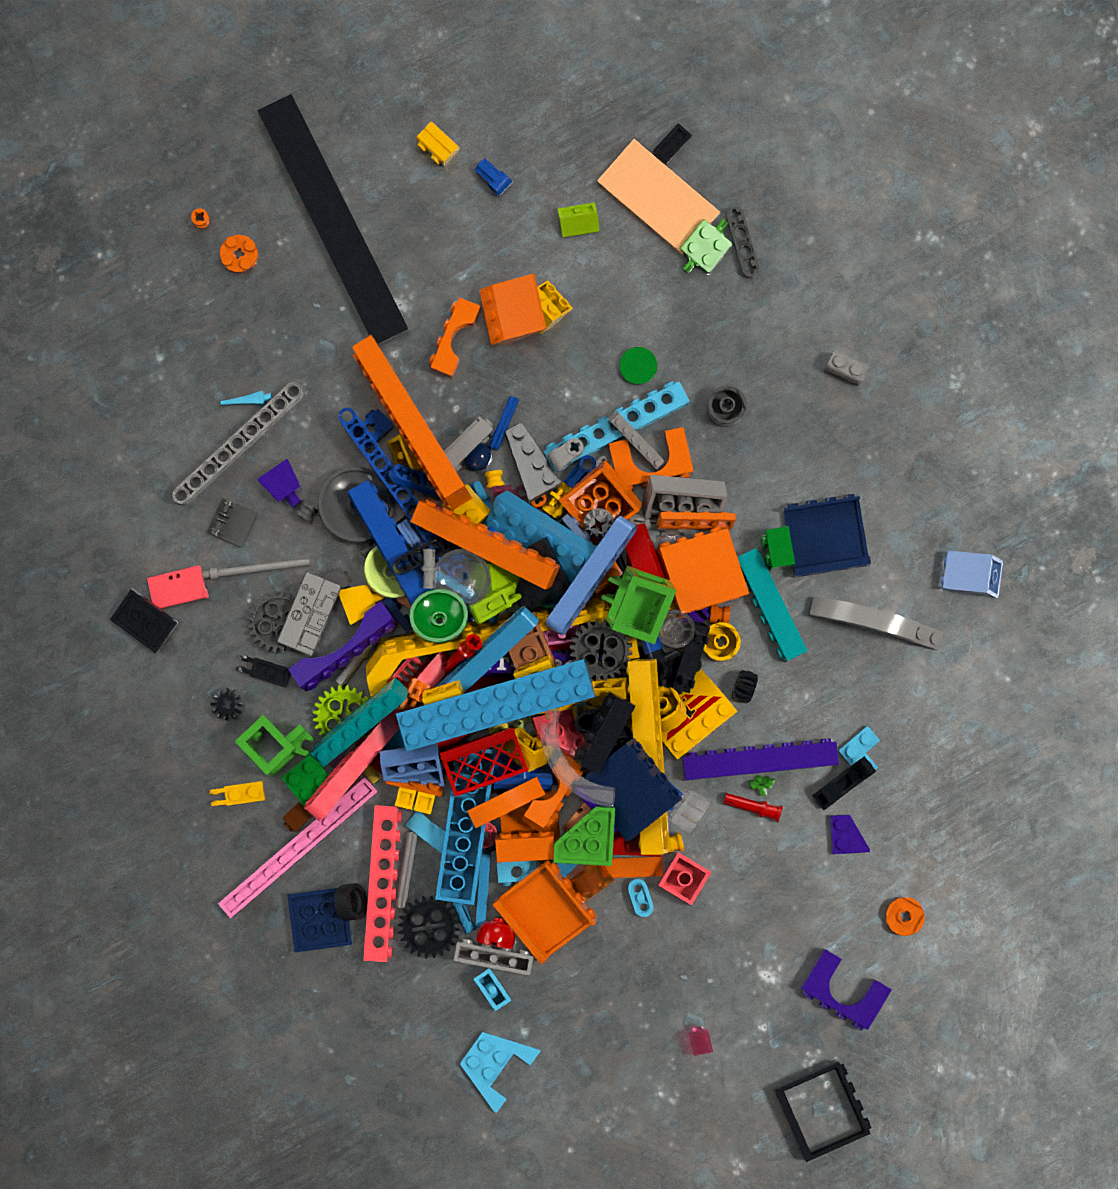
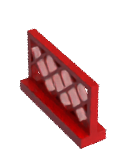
M513 726L439 752L455 797L528 771ZM513 739L516 746L513 753L503 750L505 742ZM489 747L498 750L494 760L484 756L486 749ZM501 751L511 756L506 766L496 762ZM474 753L480 756L476 767L465 762L468 755ZM513 757L521 760L523 768L516 771L509 768ZM482 758L493 762L488 773L478 768ZM456 760L462 764L458 772L455 773L449 770L447 762ZM464 764L474 769L470 779L460 775ZM495 764L505 768L502 776L496 777L490 774ZM476 770L486 774L484 782L476 783L472 781ZM451 774L456 775L454 781ZM458 777L468 781L465 789L457 791L455 786Z

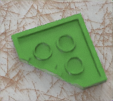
M595 806L563 834L554 844V863L612 866L615 807Z

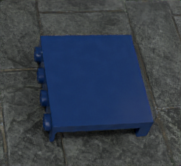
M848 494L843 496L844 499L836 500V497H829L824 499L825 502L817 503V500L806 501V505L798 506V503L787 504V508L783 509L785 526H789L795 565L793 566L794 578L871 565L859 502L860 496L855 497V494Z
M635 738L631 739L607 758L599 774L591 771L580 780V783L598 806L615 807L614 826L627 842L682 800L677 789L673 788L666 775L658 769L654 760L647 755L642 745Z

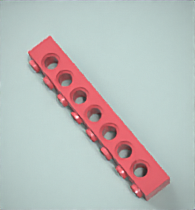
M379 805L374 807L363 961L388 962V958L392 957V947H389V939H393L394 927H390V921L395 917V908L391 907L392 900H396V888H393V881H397L398 869H394L395 861L399 860V850H396V842H400L401 833L400 830H397V824L401 823L402 811H398L399 807ZM386 820H390L393 824L390 831L382 829V823ZM385 839L391 842V848L387 851L382 850L380 846L381 842ZM382 859H387L390 862L387 870H382L379 867V862ZM381 878L388 880V887L386 889L378 887V881ZM381 897L387 901V906L383 909L378 908L376 905V901ZM383 917L386 924L383 928L376 927V918ZM377 936L384 939V945L380 948L376 947L373 942Z

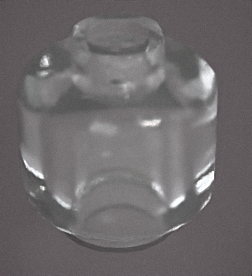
M662 529L659 535H656V547L659 549L658 545L669 542L670 545L675 544V540L683 538L684 535H680L678 529Z

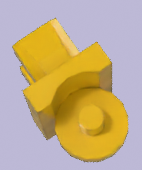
M562 482V485L555 492L551 491L549 493L551 497L542 509L556 520L561 519L565 514V507L560 503L559 499L571 487Z

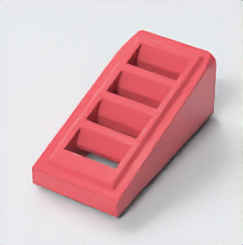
M417 657L406 659L388 681L390 682L396 677L405 686L407 682L399 676L401 672L410 680L412 676L404 669L408 667L415 674L417 670L410 665V662L413 661L419 668L423 662Z

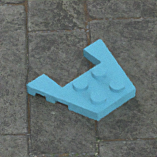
M482 1032L460 1065L493 1111L497 1113L507 1099L491 1088L497 1076L513 1054L531 1065L540 1053V1050Z

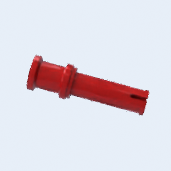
M476 634L468 635L466 640L459 644L458 650L444 662V670L451 673L466 658H471L475 651L482 647L481 638Z
M726 793L724 805L759 814L758 816L761 818L775 819L778 823L783 809L781 805L778 807L768 804L767 801H762L761 803L730 793Z

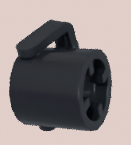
M579 702L572 708L571 717L573 723L582 737L591 727L593 718L601 706H593L589 702Z

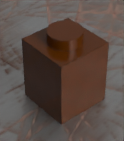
M298 802L282 818L285 821L283 825L290 832L292 830L298 832L313 816Z

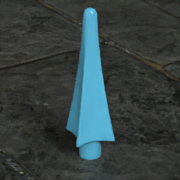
M259 391L239 398L221 401L220 405H266V401L272 399V394H265V392Z

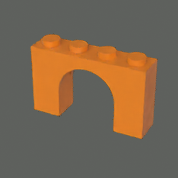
M684 427L664 432L669 460L664 468L653 473L644 472L635 466L627 439L609 443L608 446L614 470L631 491L634 490V487L640 485L642 488H646L650 475L690 478V474H693L694 471Z

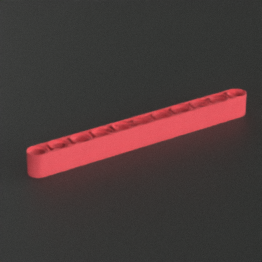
M445 651L431 654L412 678L414 677L431 686L430 689L434 688L445 675L446 671L443 664L450 656ZM412 678L406 683V688H408ZM397 708L394 709L358 740L306 802L304 809L318 821L322 820L400 728L396 714L403 711Z

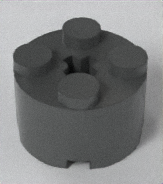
M721 386L714 390L707 404L708 415L718 426H733L744 416L747 405L746 398L735 387ZM724 402H726L727 405L731 404L729 410H727L726 408L723 409Z

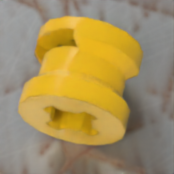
M502 470L484 473V477L487 479V489L505 486L501 478L503 475Z
M680 832L669 836V854L676 850L684 851Z

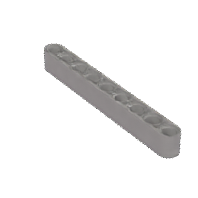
M295 382L286 385L173 491L174 501L178 505L185 506L196 498L302 399L303 390L301 386ZM292 388L299 389V394L295 397L289 395V391ZM278 401L285 402V407L281 410L275 408V404ZM264 414L271 415V420L267 423L261 421V417ZM250 427L257 428V433L253 436L247 434ZM236 440L243 441V446L239 449L233 447ZM222 453L229 454V459L225 462L219 460ZM208 466L215 467V472L211 475L205 473ZM194 479L201 480V485L197 488L191 486ZM180 492L187 493V497L184 501H179L177 499V496Z

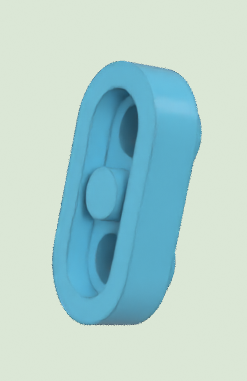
M635 879L629 883L628 892L635 913L641 917H647L653 911L650 893L643 880ZM636 885L641 886V891L638 893L634 891ZM643 903L647 905V910L645 911L640 909V905Z

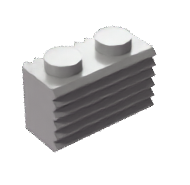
M835 350L825 370L860 386L869 367Z

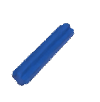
M513 396L508 398L489 443L491 449H499L505 431L519 402L518 398Z

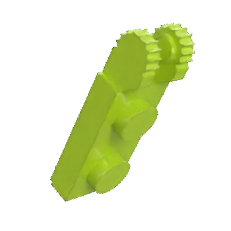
M515 582L496 590L469 606L477 624L483 623L512 606L511 604L521 598L520 593L507 597V593L517 587Z

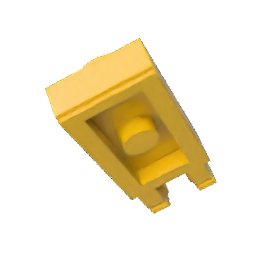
M263 781L209 790L210 795L225 793L226 800L211 802V807L265 800Z

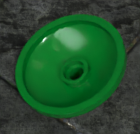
M434 589L421 594L414 601L410 609V624L413 631L421 639L430 643H446L454 640L464 631L468 621L467 607L462 598L456 593L445 589ZM438 620L443 621L441 624L436 623Z

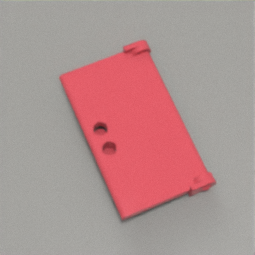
M200 565L147 578L152 603L160 609L209 598Z

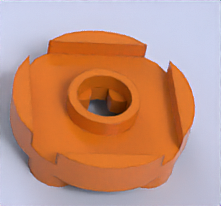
M245 235L229 236L220 248V258L223 265L229 271L244 273L256 265L258 250L254 241ZM238 249H241L242 253H244V256H240V259H237L234 254Z
M898 898L892 901L886 910L887 925L891 931L901 936H908L918 932L925 921L921 904L913 898ZM908 911L910 920L901 921L902 917L900 914Z

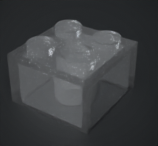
M693 789L690 792L686 791L680 801L682 802L680 808L675 807L669 816L672 819L670 823L688 835H691L712 803Z

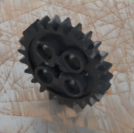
M422 896V902H419L416 898V905L408 903L410 909H403L406 915L399 916L403 923H399L397 926L403 927V930L399 931L398 934H404L400 941H407L405 948L411 946V954L417 950V957L424 953L425 959H427L429 953H431L433 958H436V952L443 956L442 950L445 949L449 952L448 945H455L452 939L459 938L454 934L455 931H460V928L455 927V924L460 922L459 920H454L457 913L451 914L453 906L447 908V902L443 904L439 900L435 902L433 901V896H430L429 901H426L425 896ZM439 910L442 913L440 921L432 919L431 914L433 911ZM415 914H421L423 917V922L420 925H416L412 921ZM428 921H430L431 925L446 923V926L431 929V933H428V930L412 931L413 928L426 926ZM438 929L445 931L446 937L442 941L435 938V932ZM418 933L426 935L427 940L424 944L417 943L416 935Z

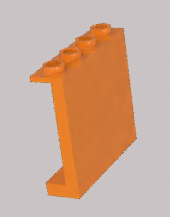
M720 527L709 530L710 533L706 535L700 532L692 535L693 538L687 540V537L675 540V544L670 545L669 542L658 545L659 549L656 550V553H659L666 578L671 581L676 589L673 598L676 608L672 610L674 617L735 600L749 594L728 528L721 530Z
M550 860L545 861L497 897L492 904L540 964L547 961L551 954L590 925L594 926L597 921L595 911L591 907H587L583 896L579 892L576 893L574 891L571 881L567 877L564 878L560 873L559 866Z

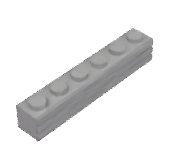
M615 411L608 418L656 470H659L666 463L618 411Z

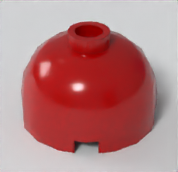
M494 917V920L482 923L476 936V942L500 948L513 949L515 943V932L505 923L503 918Z

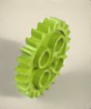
M339 684L338 690L332 686L331 693L325 690L324 694L326 697L319 696L318 698L321 703H315V706L319 709L313 710V713L318 715L313 718V721L319 723L315 726V729H322L319 735L327 734L333 729L328 724L330 719H335L338 724L342 722V716H339V714L344 710V699L348 700L346 715H350L353 713L350 709V704L357 703L361 706L368 700L369 696L363 698L362 694L364 691L362 690L357 693L356 686L353 690H350L349 684L346 685L345 689ZM331 701H339L341 704L340 709H333Z

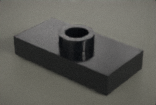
M678 123L656 146L653 152L667 164L692 138V135Z

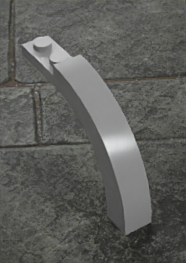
M814 596L809 614L823 620L851 624L893 635L934 650H939L943 631L920 624L912 619L824 597Z

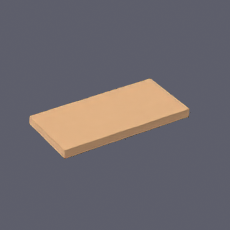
M635 139L632 140L597 180L600 186L682 256L684 253L679 248L702 219L711 224L720 214L719 210Z

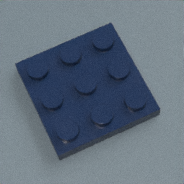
M337 888L287 895L294 953L353 945L350 921L341 919L335 908L334 900Z

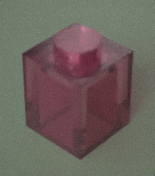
M703 1026L692 1028V1032L688 1034L693 1055L698 1056L713 1052L708 1029H703Z

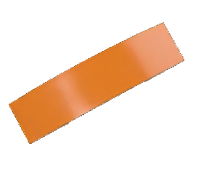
M535 777L467 810L474 827L477 828L545 795L538 778Z

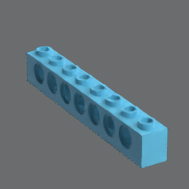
M672 381L664 385L665 389L659 392L654 390L647 394L648 398L642 401L639 398L631 402L630 407L626 409L621 407L615 411H618L638 431L689 405L690 401L680 382L675 383ZM668 395L671 397L672 402L664 404L661 398ZM647 404H652L655 407V411L647 413L644 407ZM635 413L638 419L635 422H631L628 420L627 415ZM604 416L596 420L597 424L591 427L586 425L579 429L580 433L574 436L572 433L562 438V442L558 444L553 442L547 445L543 454L555 473H557L558 471L547 455L570 439H585L587 446L584 447L583 453L566 467L580 461L583 456L592 455L607 447L609 443L617 442L625 438V436L619 430L611 429L610 420ZM596 430H601L604 433V437L596 439L593 433ZM572 443L570 450L578 452V446Z

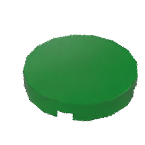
M634 347L627 350L620 360L622 377L633 385L648 383L657 372L655 355L644 347Z

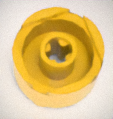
M725 622L715 623L709 626V641L707 645L705 644L703 653L712 661L726 662L732 659L738 652L741 639L738 631L731 624ZM723 638V642L726 645L719 647L716 640Z
M659 686L662 732H667L677 728L686 720V706L676 690Z

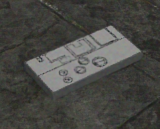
M306 571L277 642L313 657L342 585Z

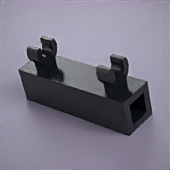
M686 619L677 648L681 651V656L674 658L672 663L673 672L666 682V685L676 690L678 694H682V692L690 693L691 688L693 689L694 677L705 644L707 645L709 641L710 627L705 623Z

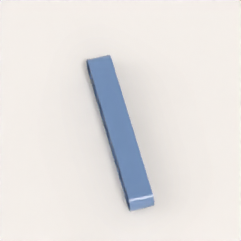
M622 516L615 520L549 615L545 623L547 627L562 636L568 631L637 530L635 524Z

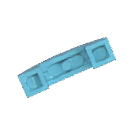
M416 811L406 823V826L442 854L445 831L422 813Z

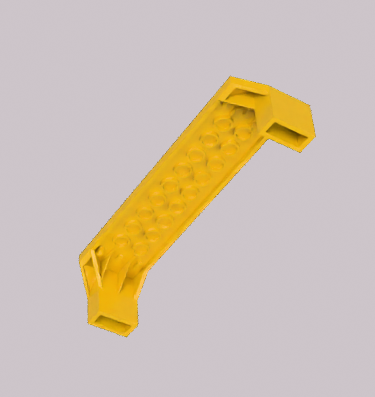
M591 596L571 626L588 623V620L595 622L596 618L599 620V623H602L603 619H606L612 603ZM536 607L530 612H535L543 632L552 630L545 623L554 609ZM515 612L499 615L495 625L488 621L477 624L475 620L467 621L464 631L457 638L446 643L427 642L421 639L415 632L380 638L366 664V678L370 697L389 683L388 679L403 659L458 649L459 644L465 641L466 637L470 634L479 636L483 643ZM630 636L628 642L632 643V647L629 648V650H632V655L628 657L630 659L640 658L636 638Z

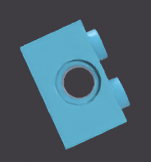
M536 860L497 863L498 883H502L503 887L513 886L514 882H519L536 869ZM515 866H519L523 870V874L518 878L513 877L511 873Z
M491 968L474 978V981L495 1011L512 1000Z

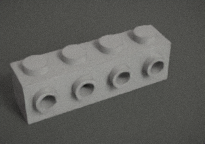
M462 938L461 942H457L454 961L530 976L534 956L530 955V951L519 949V953L511 952V949L492 948V945L482 943L480 946L474 945L473 940Z

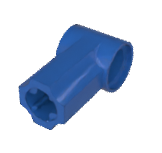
M486 158L481 160L474 169L498 196H501L513 183L503 171H499Z
M590 455L583 456L563 482L573 488L590 471L596 468V460ZM586 460L593 463V467L589 470L584 469L582 463Z

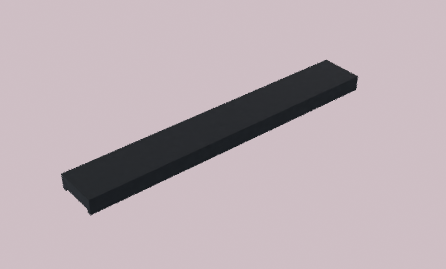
M292 94L257 110L368 335H372L377 345H380L408 332L409 329Z

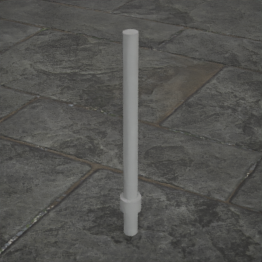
M309 558L225 569L210 568L208 571H202L203 579L211 578V580L222 576L310 566Z

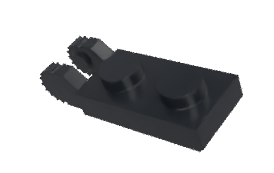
M240 654L239 659L251 662L253 665L251 670L237 666V671L249 674V676L287 687L291 675L288 670L290 668Z

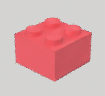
M677 852L658 886L692 906L710 876L711 871Z

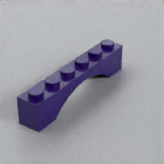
M380 601L365 612L358 631L343 647L322 657L303 658L288 670L300 688L306 692L313 690L319 682L331 677L338 668L346 666L350 659L362 654L369 645L377 643L381 636L393 631L399 623L388 607Z

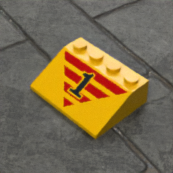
M702 669L696 672L694 677L695 684L693 689L691 688L690 693L682 692V694H679L686 706V720L677 728L662 732V743L676 761L737 712L726 696Z

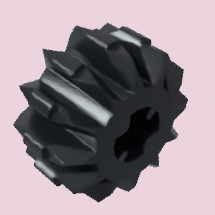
M741 670L733 687L732 698L741 703H749L757 686V674L748 670Z
M225 688V694L218 690L220 697L212 696L217 702L210 703L211 706H217L212 712L214 714L219 712L217 716L219 719L225 714V721L229 720V714L233 719H236L234 712L236 711L239 714L242 712L240 709H237V706H244L243 703L237 702L242 696L238 695L234 698L237 693L236 690H233L229 695V688ZM226 699L232 702L229 709L222 707Z

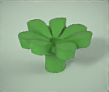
M757 775L755 780H750L749 783L752 789H758L760 796L767 795L766 789L772 788L774 778L770 779L769 776H765L762 779L760 775Z

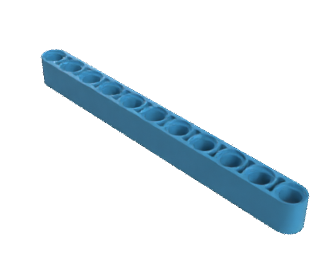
M525 606L521 607L482 643V647L475 651L471 658H466L438 686L460 680L462 688L466 692L536 626L539 619ZM400 728L382 748L384 751L405 747Z

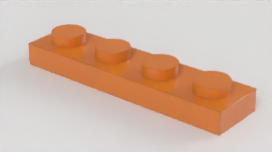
M690 511L661 512L658 517L657 529H714L720 527L722 530L727 528L731 530L736 521L735 513L728 512L710 513L705 511L691 513Z

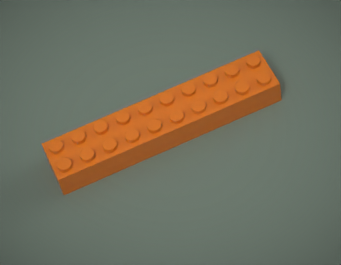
M370 335L352 346L355 351L353 354L354 359L444 505H450L451 509L454 510L471 500L470 493L373 336Z

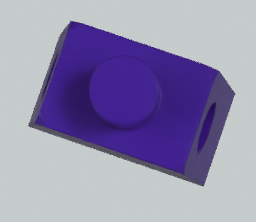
M288 459L257 479L279 503L287 500L293 508L301 502L296 492L302 488Z

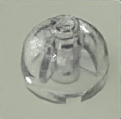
M682 610L668 611L658 635L659 641L669 648L684 647L694 637V621Z

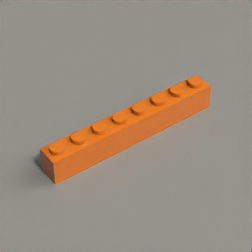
M432 498L420 500L411 519L412 523L545 590L552 587L560 565L556 564V561L552 558H544L538 555L539 553L536 550L526 549L521 546L520 542L510 541L504 538L505 536L502 533L492 532L488 530L486 525L476 524L471 521L470 517L458 515L450 507L438 505L437 501Z

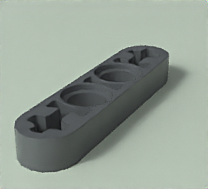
M733 206L728 209L726 219L729 223L728 226L742 273L746 278L752 279L759 273L758 260L743 210L740 207ZM732 211L740 214L738 216V223L743 222V224L732 227L736 223L734 217H730ZM741 228L745 231L746 235L743 238H737L735 231ZM744 246L749 247L751 254L743 256L740 253V249ZM751 258L754 259L750 260L751 267L756 268L753 274H750L749 271L746 272V269H748L746 260Z

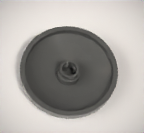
M364 467L341 469L332 474L320 490L318 496L320 519L325 528L340 540L350 543H363L373 540L347 495L349 490L367 480L370 485L374 484L377 488V497L380 501L383 500L385 502L389 518L393 517L395 509L394 498L375 471Z

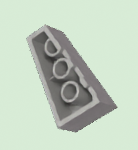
M650 475L642 500L644 519L651 518V515H660L661 512L697 511L698 513L723 511L727 500L725 483L722 481Z

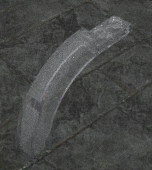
M560 707L546 711V719L549 722L541 723V742L548 764L554 774L570 791L579 797L598 805L614 807L615 787H606L587 780L577 773L567 761L562 751L558 734Z

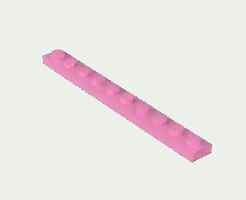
M364 777L339 799L322 820L318 821L316 819L219 902V906L230 918L235 916L378 791Z

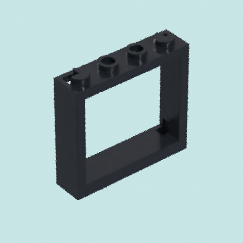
M839 1061L774 1088L806 1162L871 1134L869 1131L872 1128L870 1122L861 1113L864 1110L860 1100H856L853 1095L856 1092L853 1083L847 1081L845 1075L848 1072L844 1064L840 1065ZM835 1069L861 1130L810 1152L784 1091Z

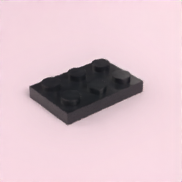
M133 588L130 589L110 618L113 623L155 654L159 652L179 623Z

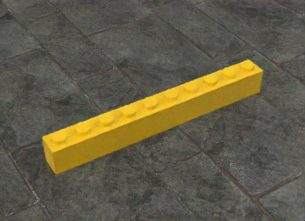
M634 659L628 661L626 673L629 676L628 694L630 695L631 703L635 705L631 714L632 723L630 731L633 734V738L642 745L647 755L654 760L658 769L664 773L657 659ZM667 812L640 832L638 845L641 849V855H661L670 851Z

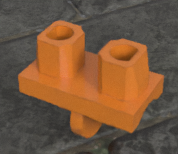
M413 677L407 688L409 690L407 697L397 709L404 712L421 707L423 704L422 693L424 690L430 689L431 686Z

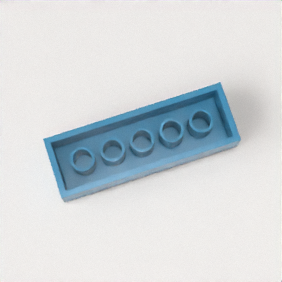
M508 490L495 498L485 522L488 528L494 527L496 532H500L505 536L504 538L510 541H518L526 549L533 543L547 537L571 584L597 548Z

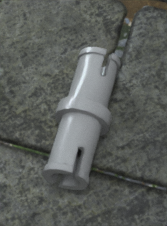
M423 549V588H436L435 571H437V566H435V549Z

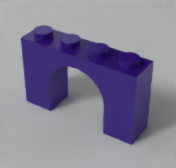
M823 949L800 988L804 991L802 995L810 1000L813 998L818 999L820 1006L827 1010L830 1007L836 1010L835 1015L843 1020L849 1018L854 1021L852 1025L861 1031L863 1028L868 1030L892 989L873 979L860 1001L852 1005L838 1003L830 993L829 983L842 959Z

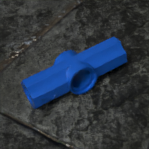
M526 771L495 782L493 787L497 790H511L537 777L543 790H552V773H532ZM494 773V776L499 777L503 773Z

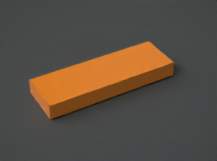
M662 857L612 859V866H605V878L663 876Z

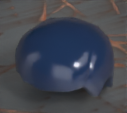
M481 442L463 462L472 471L484 470L492 462L493 453L488 445Z

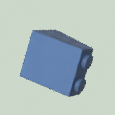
M948 550V555L944 559L945 574H943L941 580L943 589L951 592L998 598L1003 560L989 554Z

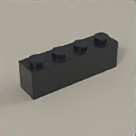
M609 691L602 701L599 712L594 716L591 727L586 731L584 740L575 751L573 760L580 766L599 774L631 716L635 705L629 700Z

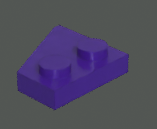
M850 815L830 816L832 854L870 852V848Z

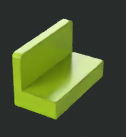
M595 202L558 208L562 237L600 231Z

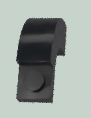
M864 756L812 796L821 808L825 810L873 775L876 770Z

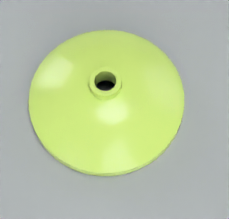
M377 546L374 547L367 555L364 563V575L367 583L376 593L383 597H404L405 595L393 574L392 576L386 574V571L391 572Z

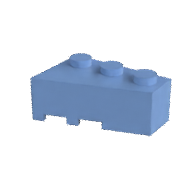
M437 743L411 751H406L405 747L380 751V764L384 781L402 783L415 781L423 785L436 783L438 786L445 787Z

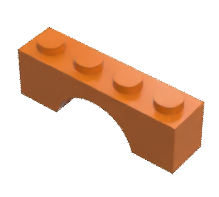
M460 297L458 302H453L450 312H453L451 319L447 318L443 327L446 330L444 336H440L436 347H438L437 353L432 354L429 361L431 371L451 379L453 378L459 364V358L451 348L452 338L458 330L464 327H474L481 310L480 305Z
M563 753L552 771L557 782V793L548 800H533L522 818L523 822L539 832H542L544 827L546 829L550 827L554 820L551 816L554 812L558 813L564 804L561 800L564 796L568 798L573 790L571 784L574 780L578 782L583 774V771H581L582 766L577 764L571 756Z

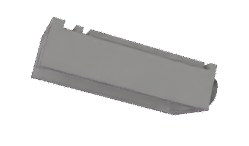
M479 416L478 421L475 420L444 451L456 472L464 465L463 460L481 442L486 443L493 436V424L486 417L482 419Z

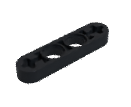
M439 536L398 557L393 563V570L398 575H405L423 566V561L417 562L414 559V553L418 552L423 555V549H429L432 544L439 547V553L435 554V559L454 550L458 545L448 543L444 546L443 543L447 540ZM408 560L410 561L405 568H399L400 562L403 564Z

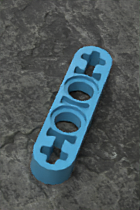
M482 853L475 928H479L486 921L491 853Z

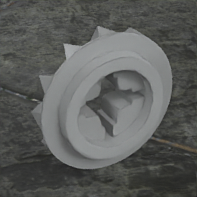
M597 508L587 513L583 523L589 535L598 539L606 535L614 523V518L607 510ZM596 519L599 522H604L602 524V530L601 528H599V526H593L596 523Z

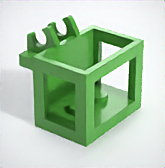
M627 566L622 578L614 576V578L609 577L608 581L619 586L616 594L607 593V596L603 594L601 599L612 603L606 620L611 630L655 644L675 596L676 589L670 580Z
M262 715L235 742L267 776L272 778L296 754L309 756L310 752L303 750L301 745L305 740L313 742L314 738L300 724L285 736L268 717ZM265 730L284 747L269 763L251 745L254 741L257 742L264 736L263 732Z

